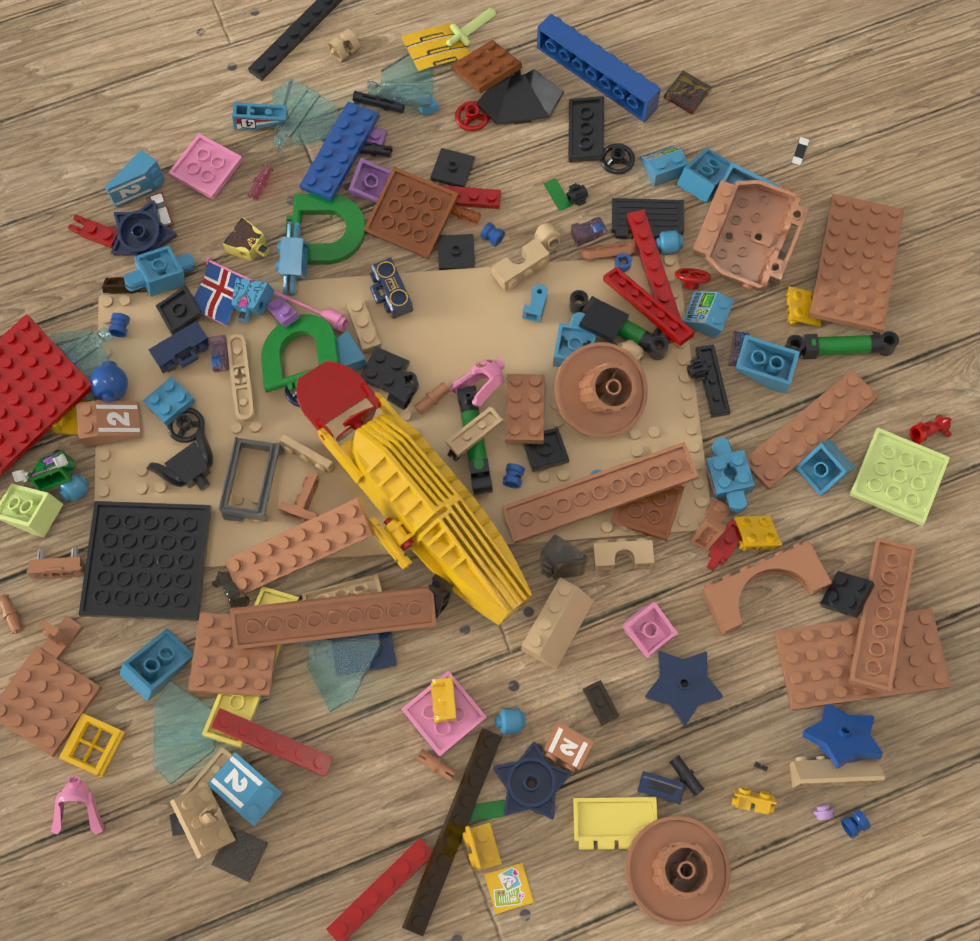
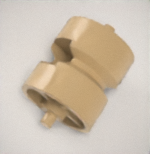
M346 29L339 34V38L335 37L327 43L330 56L333 55L341 62L349 56V53L352 54L360 48L357 39L358 35H354L350 29Z

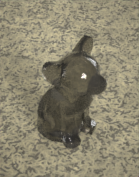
M225 571L217 573L216 581L212 582V586L214 588L223 587L231 608L246 607L250 602V598L232 582L230 573Z

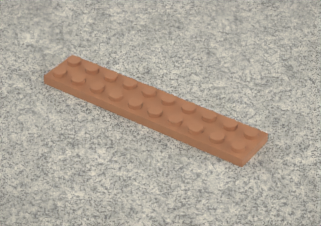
M682 442L502 506V510L514 544L697 480L699 475L686 443Z
M428 586L230 608L234 650L436 626L434 593L428 589Z

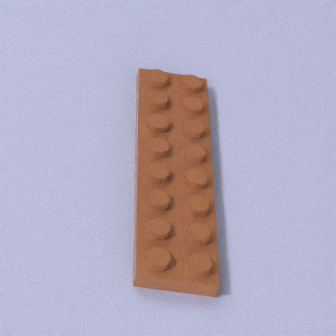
M852 369L746 457L751 473L769 490L804 460L820 443L829 440L877 400L879 395Z
M355 498L225 559V563L238 595L242 596L374 536L375 533L361 499Z
M878 537L875 540L868 580L873 581L875 586L862 608L848 682L850 684L888 694L892 690L916 551L914 546Z

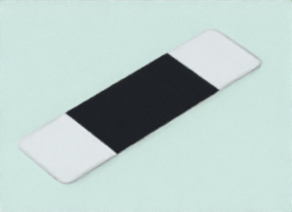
M800 137L792 163L801 165L809 139Z

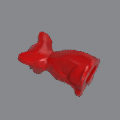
M937 415L935 422H919L912 426L910 429L912 442L920 445L923 441L927 440V437L934 435L936 432L950 437L952 435L949 431L951 418Z

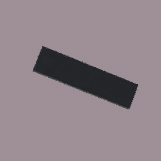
M714 344L696 347L697 359L700 358L701 362L706 361L709 369V375H705V380H702L711 418L730 415L731 412Z

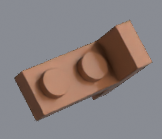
M310 471L309 476L304 478L303 490L301 494L297 495L295 500L296 506L281 501L278 509L282 515L303 522L318 516L317 513L308 511L320 481L317 473Z
M713 497L699 528L692 535L690 542L707 551L726 528L723 523L730 509L729 506Z
M67 615L57 628L43 619L39 626L44 629L42 634L48 637V639L41 648L59 660L84 627Z

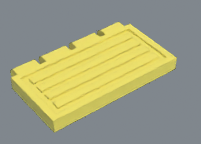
M656 797L573 798L574 842L578 841L579 850H594L593 841H597L598 850L615 849L614 841H618V849H628L637 833L649 823L657 820Z

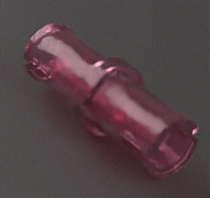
M264 164L260 173L253 180L254 184L250 192L247 194L249 198L253 196V200L257 201L263 188H266L267 181L273 172L272 167L267 170L268 165Z

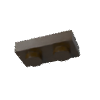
M124 277L105 278L102 285L103 293L110 294L127 292L134 294L141 290L140 288L135 291H129L125 287Z
M601 680L582 689L601 726L620 717Z

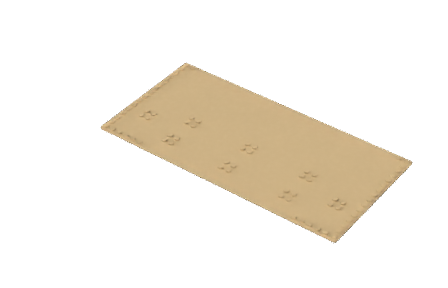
M659 254L681 320H683L685 307L681 280L675 276V271L679 269L677 254ZM630 256L632 259L631 267L624 273L652 296L640 257ZM616 257L611 259L601 258L594 261L549 262L545 268L536 270L532 276L522 279L514 288H508L505 291L493 277L492 267L399 273L411 299L413 311L394 319L390 313H386L383 303L376 304L370 291V286L374 285L370 275L297 281L296 295H291L289 289V294L286 296L320 312L331 308L344 314L349 319L347 328L343 332L335 330L334 332L338 338L348 331L363 354L367 364L374 349L363 353L345 303L360 297L364 298L381 344L379 348L409 360L410 364L406 372L410 371L416 374L419 383L418 390L405 410L387 401L388 392L369 385L374 393H380L402 420L413 426L424 437L480 504L503 537L507 546L645 535L611 524L615 509L514 544L502 506L584 478L595 470L603 471L682 442L686 443L699 479L681 485L685 487L670 533L695 532L699 528L710 503V494L694 378L690 379L687 373V365H691L690 361L692 360L689 340L682 346H679L676 342L669 343L667 354L661 360L652 359L643 350L644 358L640 365L647 380V402L638 421L622 434L608 438H594L583 435L568 425L556 405L554 384L559 367L553 366V358L559 324H570L571 317L574 314L569 308L572 292L576 290L585 291L588 295V301L591 296H594L629 314V321L650 333H653L657 327L603 281V275L615 268ZM623 260V262H620V265L626 264V261ZM284 282L268 283L273 290L283 294ZM538 284L544 285L548 290L547 302L540 323L522 319L524 305L530 306L532 288ZM198 288L189 289L193 297L195 296ZM380 289L379 293L381 296H383L384 293L382 289ZM169 290L150 297L148 292L99 296L97 367L101 366L105 361H113L126 373L128 389L124 396L116 401H138L142 437L95 446L94 502L211 505L205 569L227 567L225 559L304 523L303 521L282 515L278 508L281 501L296 506V497L298 494H301L304 478L309 476L310 471L317 473L320 481L308 511L317 513L319 516L355 498H360L368 518L370 519L375 516L380 522V527L383 526L385 528L384 521L386 518L323 444L318 436V430L307 419L301 408L294 406L288 401L285 395V387L266 393L263 385L262 348L270 332L280 324L268 312L267 308L261 316L251 315L248 323L238 320L239 312L234 308L229 321V327L206 316L201 317L197 322L211 343L209 348L203 353H197L196 355L199 359L183 369L178 364L173 371L162 373L148 349L169 338L172 334L155 305L178 290ZM273 294V296H272L271 300L269 301L268 305H269L273 300L279 298L280 296H278V295H276V294ZM284 299L298 315L311 314L320 317V315ZM575 301V303L577 304L583 303L581 301ZM113 313H123L130 317L129 325L126 327L128 330L126 337H116L108 333L109 325L112 324L111 316ZM662 332L660 336H663V337L666 338L665 333ZM233 334L242 335L247 343L255 415L248 422L240 421L234 409L227 340ZM596 335L595 343H610L609 341ZM618 335L614 340L618 345L622 341L624 343L627 341ZM300 336L287 345L283 354L285 377L314 369L318 366L315 338ZM655 346V347H654V348L657 349V350H661V349H662L660 346ZM217 353H220L222 367L212 368L211 356L213 354L217 356ZM500 358L505 366L501 370L504 383L496 388L484 403L479 406L480 414L491 406L503 419L501 425L484 437L493 493L473 495L467 451L456 462L453 460V457L447 456L450 447L446 444V440L463 428L458 396L451 391L450 386L452 382L472 371L471 368L476 363L482 360H496ZM364 368L356 370L355 372L361 375ZM239 370L238 379L240 384L243 385L242 379L244 376L241 370ZM507 374L545 375L544 431L554 428L559 429L569 457V463L532 472L523 444L505 443ZM171 376L195 399L196 402L189 408L199 411L205 421V433L213 453V465L210 468L211 473L206 477L210 486L203 491L197 485L191 488L187 486H173L154 472L146 469L152 462L166 466L164 464L166 461L193 443H180L172 439L168 433L167 426L143 402L146 397ZM490 379L478 380L472 386H476V392L478 393ZM444 382L450 389V392L438 400L437 405H432L422 415L419 414L414 405L426 397L427 392H432ZM367 398L326 424L332 432L335 441L340 433L350 427L342 425L345 420L351 415L373 407ZM379 408L376 409L373 418L377 417L379 414H383ZM184 413L189 415L192 421H199L195 415ZM175 419L173 422V430L175 434H178L180 429L176 425ZM199 427L186 431L184 437L192 436ZM353 430L343 440L336 441L337 444L341 446L352 439L355 431ZM285 434L332 461L334 469L331 474L326 471L322 473L312 463L308 462L306 464L298 458L299 456L294 453L292 455L285 451L279 453L266 510L268 522L243 518L241 522L225 520L219 511L235 437L279 443L281 437ZM241 448L228 506L257 510L269 452ZM508 463L518 464L525 468V473L521 476V488H510L502 484L503 477L507 473L505 469ZM374 535L321 560L390 554ZM411 548L403 551L404 553H414Z

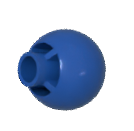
M113 361L103 362L101 366L92 372L89 379L92 384V393L104 402H113L120 399L128 389L126 373Z

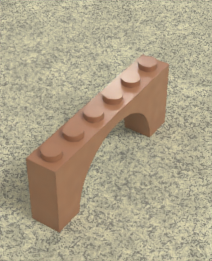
M809 541L804 544L798 542L792 546L791 550L785 551L783 549L774 554L775 557L771 559L765 557L759 560L757 565L753 567L747 565L739 570L740 573L735 575L730 573L722 577V581L717 583L712 581L704 585L705 588L701 595L723 636L741 628L743 625L739 611L740 595L744 586L758 576L782 574L798 581L808 591L810 596L827 589L832 584Z

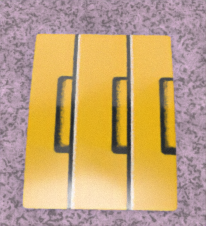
M452 24L423 29L401 37L418 71L459 60L470 54L467 46L461 40L452 46H447V40L455 35L450 28Z

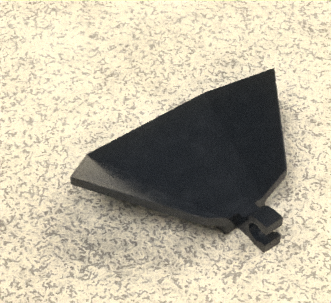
M520 69L514 73V76H509L486 90L477 101V105L496 124L512 122L514 124L531 123L535 119L549 118L564 91L537 70L533 69L521 75Z

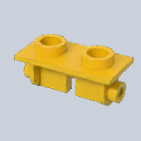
M746 787L733 788L734 795L737 797L732 798L731 805H734L735 808L750 811L752 803L755 804L754 812L767 815L774 813L775 806L771 804H777L775 796H772L771 793L766 791L756 793Z

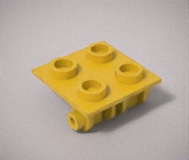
M788 286V291L785 295L787 298L786 308H788L786 310L788 313L787 323L790 326H796L800 322L821 327L820 319L809 317L813 292Z
M771 516L734 517L742 537V541H739V548L743 549V551L752 550V548L754 550H774L778 546H782Z

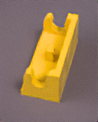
M453 678L432 680L431 691L434 723L457 721Z

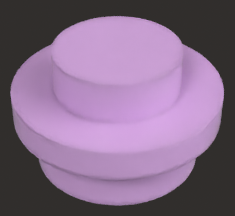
M829 804L817 805V809L813 813L817 816V820H826L834 817L833 812H835V809L830 807Z

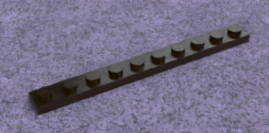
M482 728L402 926V928L420 936H423L462 840V833L466 830L465 827L468 825L502 739L501 736Z

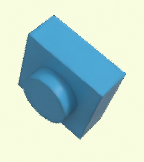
M433 97L416 100V106L422 114L429 115L439 111V105Z

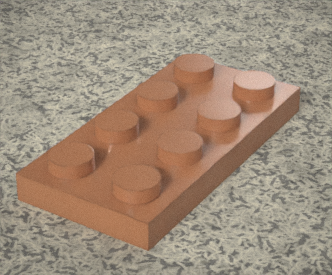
M507 374L505 443L543 444L545 375Z

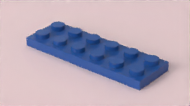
M347 102L299 185L300 189L332 202L380 118L379 113Z

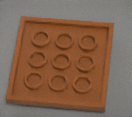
M393 167L365 225L364 231L367 234L429 260L459 194L397 167Z

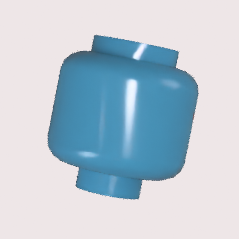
M676 230L662 231L659 238H656L657 249H660L663 255L679 253L680 249L683 248L682 234H679Z
M72 474L71 482L59 486V495L65 501L77 502L88 493L89 484L82 475Z
M518 707L501 708L499 715L495 716V726L500 729L502 734H519L526 727L525 713L521 712Z

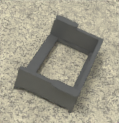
M235 437L219 504V511L223 519L241 522L243 518L268 522L266 510L278 455L284 451L280 442L270 443ZM241 448L269 452L257 510L228 506Z

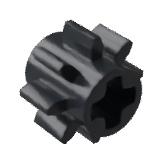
M577 183L569 186L570 190H568L569 192L566 193L570 204L578 205V207L585 204V200L588 197L585 186L577 185Z
M700 358L691 360V365H687L689 378H694L695 382L705 380V375H709L706 361L701 362Z

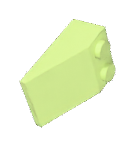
M11 483L0 501V521L30 534L45 537L56 516L59 514L63 503L47 492Z

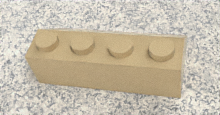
M377 573L303 593L302 600L380 592L382 587Z
M560 577L524 640L521 651L557 670L594 600L579 587Z
M817 756L816 760H808V757H796L795 761L790 763L792 789L876 785L885 780V775L878 759L861 758L856 762L846 763L838 769L828 756Z

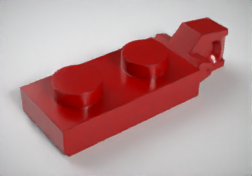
M730 519L724 532L710 549L708 556L711 557L707 568L714 571L718 563L723 565L725 561L727 562L742 539L734 520Z

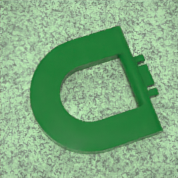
M314 194L294 195L293 215L286 216V221L293 222L294 229L296 222L302 223V215H335L340 217L346 224L345 233L339 240L333 243L309 244L307 265L340 263L352 257L360 249L366 235L364 231L365 220L360 208L352 200L338 194L335 195L332 202ZM286 222V231H285V235H286V236H287L288 222Z
M302 314L299 315V319L286 328L279 324L270 332L264 342L261 353L263 385L266 393L287 386L289 391H293L294 385L295 388L297 387L298 378L312 370L285 377L284 350L295 338L300 336L315 338L318 366L325 361L340 363L336 333L325 319L316 315Z

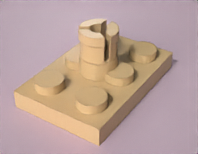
M208 784L170 801L197 859L235 841Z

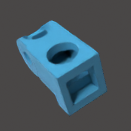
M538 284L532 288L530 306L524 305L522 319L541 322L548 292L544 285Z

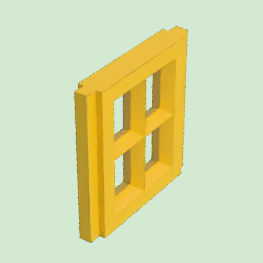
M82 713L59 758L103 778L126 732ZM89 724L99 728L92 742L82 738ZM102 730L112 734L106 748L95 744ZM79 742L89 746L83 760L73 757ZM93 748L103 752L96 767L86 762Z

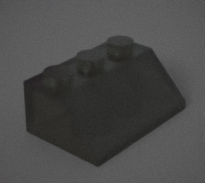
M554 534L541 551L539 569H541V573L547 578L552 577L555 580L560 577L582 576L585 573L588 556Z

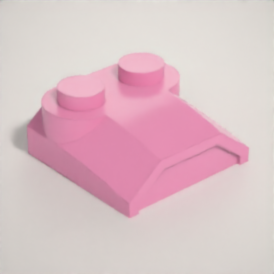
M651 602L641 608L622 625L626 635L631 637L646 658H649L653 652L678 634L656 602Z

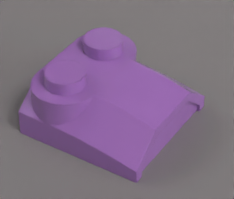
M360 158L348 192L355 198H365L377 202L391 170Z

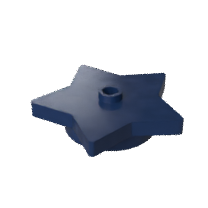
M154 200L150 201L140 210L114 212L118 236L111 254L114 256H138L159 249L177 237L173 230L161 222L158 206Z
M661 651L658 653L659 678L648 691L645 698L670 706L684 726L688 723L699 705L723 698L721 692L707 677V652H702L686 659H681ZM684 681L688 686L682 687L680 682Z
M536 742L529 746L518 761L493 767L495 773L507 789L505 816L531 810L551 820L554 819L555 793L571 776V772L548 764ZM533 780L535 787L529 788L527 785L528 781Z

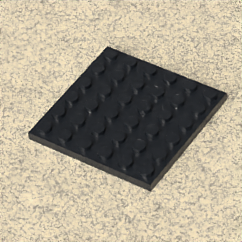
M95 501L78 615L83 617L199 621L212 510L211 505Z

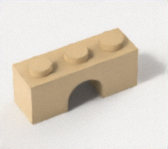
M537 238L522 247V257L525 260L523 263L514 264L506 257L492 266V275L504 291L508 288H514L519 281L529 278L536 270L543 269L548 265L549 252Z
M638 538L636 541L618 539L616 542L600 540L597 543H593L594 571L614 570L615 558L618 555L629 556L633 562V569L653 568L654 566L653 540Z

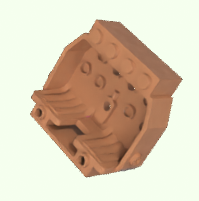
M721 180L694 245L693 254L704 257L705 262L720 277L738 283L747 290H765L768 282L779 286L809 209L799 206L802 197L786 186L780 188L761 180L736 181L735 185ZM737 216L740 220L733 222V217ZM794 225L798 229L790 245L785 243V239L790 226ZM727 234H732L733 237L732 239L728 240L725 236ZM758 234L762 236V239L759 241L755 239V236ZM780 251L787 254L785 261L778 259ZM774 264H777L779 266V270L774 271L772 269V266Z

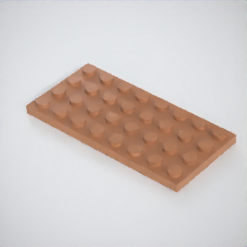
M832 194L809 317L883 333L904 212L903 208Z
M932 608L905 612L890 694L848 683L860 618L775 630L774 632L791 711L825 706V704L835 705L952 687Z

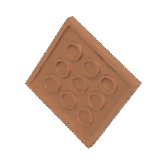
M200 613L188 686L189 693L271 697L277 645L234 650L231 614Z
M35 646L0 695V723L47 754L55 757L73 731L81 714H85L102 687Z

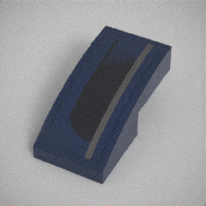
M643 771L637 791L680 805L686 785Z

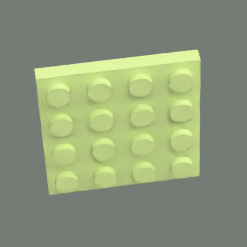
M877 427L849 496L923 526L950 457Z

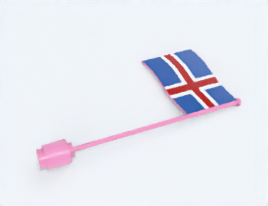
M207 258L205 276L194 298L204 316L229 327L231 314L234 310L232 298L236 278L252 279L212 261L211 258ZM274 290V294L320 315L321 318L330 324L333 330L343 332L347 328L349 319L344 314L331 308L320 312Z

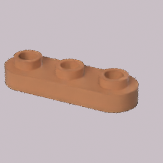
M621 242L588 246L581 249V255L586 261H594L600 257L611 259L623 253L632 256V253L636 251L635 243Z

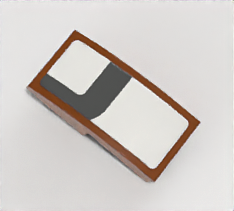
M163 192L147 196V204L152 200L157 203L161 222L167 227L174 225Z

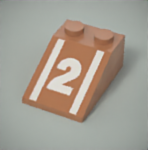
M90 401L76 404L79 440L85 447L142 437L138 401Z
M557 721L543 752L546 753L545 757L555 763L557 760L564 764L563 767L572 773L575 771L580 772L592 750L594 742Z

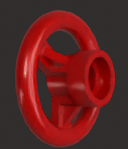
M467 101L461 104L455 112L456 123L466 131L481 130L487 125L489 117L485 112L484 114L479 113L480 107L477 105V101ZM465 109L466 119L462 122L460 114ZM483 120L479 125L468 126L471 121Z
M681 268L675 271V276L685 281L684 287L688 289H698L699 283H707L711 280V275L703 270Z

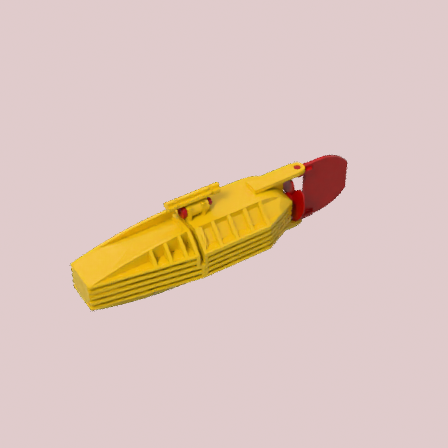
M325 361L298 378L296 394L302 412L318 430V436L323 444L386 518L384 521L385 528L383 526L380 527V522L375 516L370 518L369 521L376 538L394 560H398L399 566L404 570L412 564V561L408 556H404L405 553L403 552L411 548L434 574L436 573L454 585L452 589L454 593L498 626L517 612L519 608L521 609L532 594L513 554L480 504L424 437L413 426L402 420L380 393H374L358 373L343 364ZM367 398L373 407L351 415L343 422L342 425L344 427H350L340 433L336 441L343 440L353 430L355 434L352 439L339 446L333 439L334 436L326 424ZM379 408L383 414H379L377 417L373 418L376 409Z

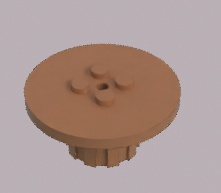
M597 342L582 346L566 357L559 367L555 378L554 395L561 416L574 430L589 437L608 438L622 434L638 421L646 406L648 386L641 365L630 352L615 344Z
M669 816L649 823L634 837L625 858V880L631 897L646 915L663 924L688 926L699 923L711 916L720 907L728 892L731 870L726 849L718 836L709 827L692 818Z

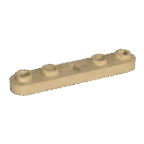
M233 334L227 340L234 409L240 421L248 422L253 419L255 408L247 343L242 335ZM239 370H241L244 376L242 379L243 385L240 384L238 379Z

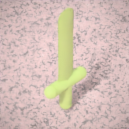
M488 8L461 29L456 24H452L450 28L455 35L447 40V46H452L459 40L465 46H469L471 42L467 36L495 17L496 11Z

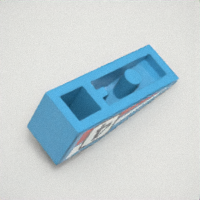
M234 102L232 113L234 130L252 131L286 122L287 105Z

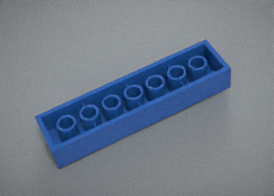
M550 14L538 26L537 49L644 123L657 110L661 88L656 83L649 81L641 73H637L628 64L621 62L615 55L608 53L600 45L595 44L587 36L580 34L574 27L567 25L561 18Z

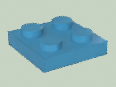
M172 376L143 400L145 405L166 426L196 402Z

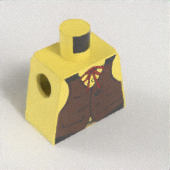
M243 217L223 242L227 253L249 261H253L258 254L267 257L270 252V248L265 246L264 234Z

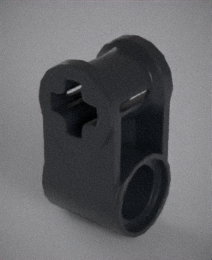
M410 371L403 373L395 387L390 391L387 401L405 410L419 388L416 374Z

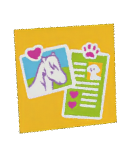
M523 863L484 874L495 914L534 903Z

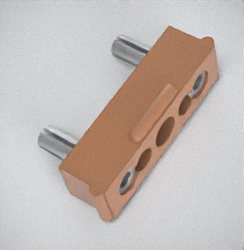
M77 547L72 548L71 557L44 559L45 551L39 549L37 559L29 560V569L26 572L32 579L84 576V561L81 557H78L79 549Z

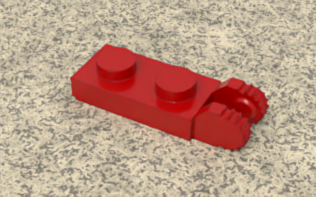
M79 215L73 217L74 221L84 226L81 229L76 225L69 224L68 229L81 235L85 239L113 248L118 236L116 229L90 219H85Z

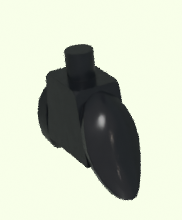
M205 427L199 428L196 431L197 445L193 442L166 461L164 463L166 466L152 462L146 469L154 472L163 480L176 487L187 486L191 488L197 485L201 491L207 489L210 483L206 477L211 473L213 453L206 437Z

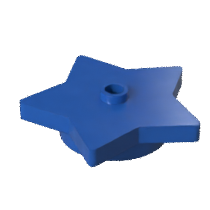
M825 704L822 720L803 731L802 736L817 744L821 751L832 760L837 769L846 763L856 762L861 758L880 760L883 754L870 734L874 721V716L848 715L831 704Z

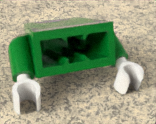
M55 450L53 454L42 457L32 473L24 472V469L12 472L15 482H32L37 490L46 491L71 482L72 473L77 464L64 451Z

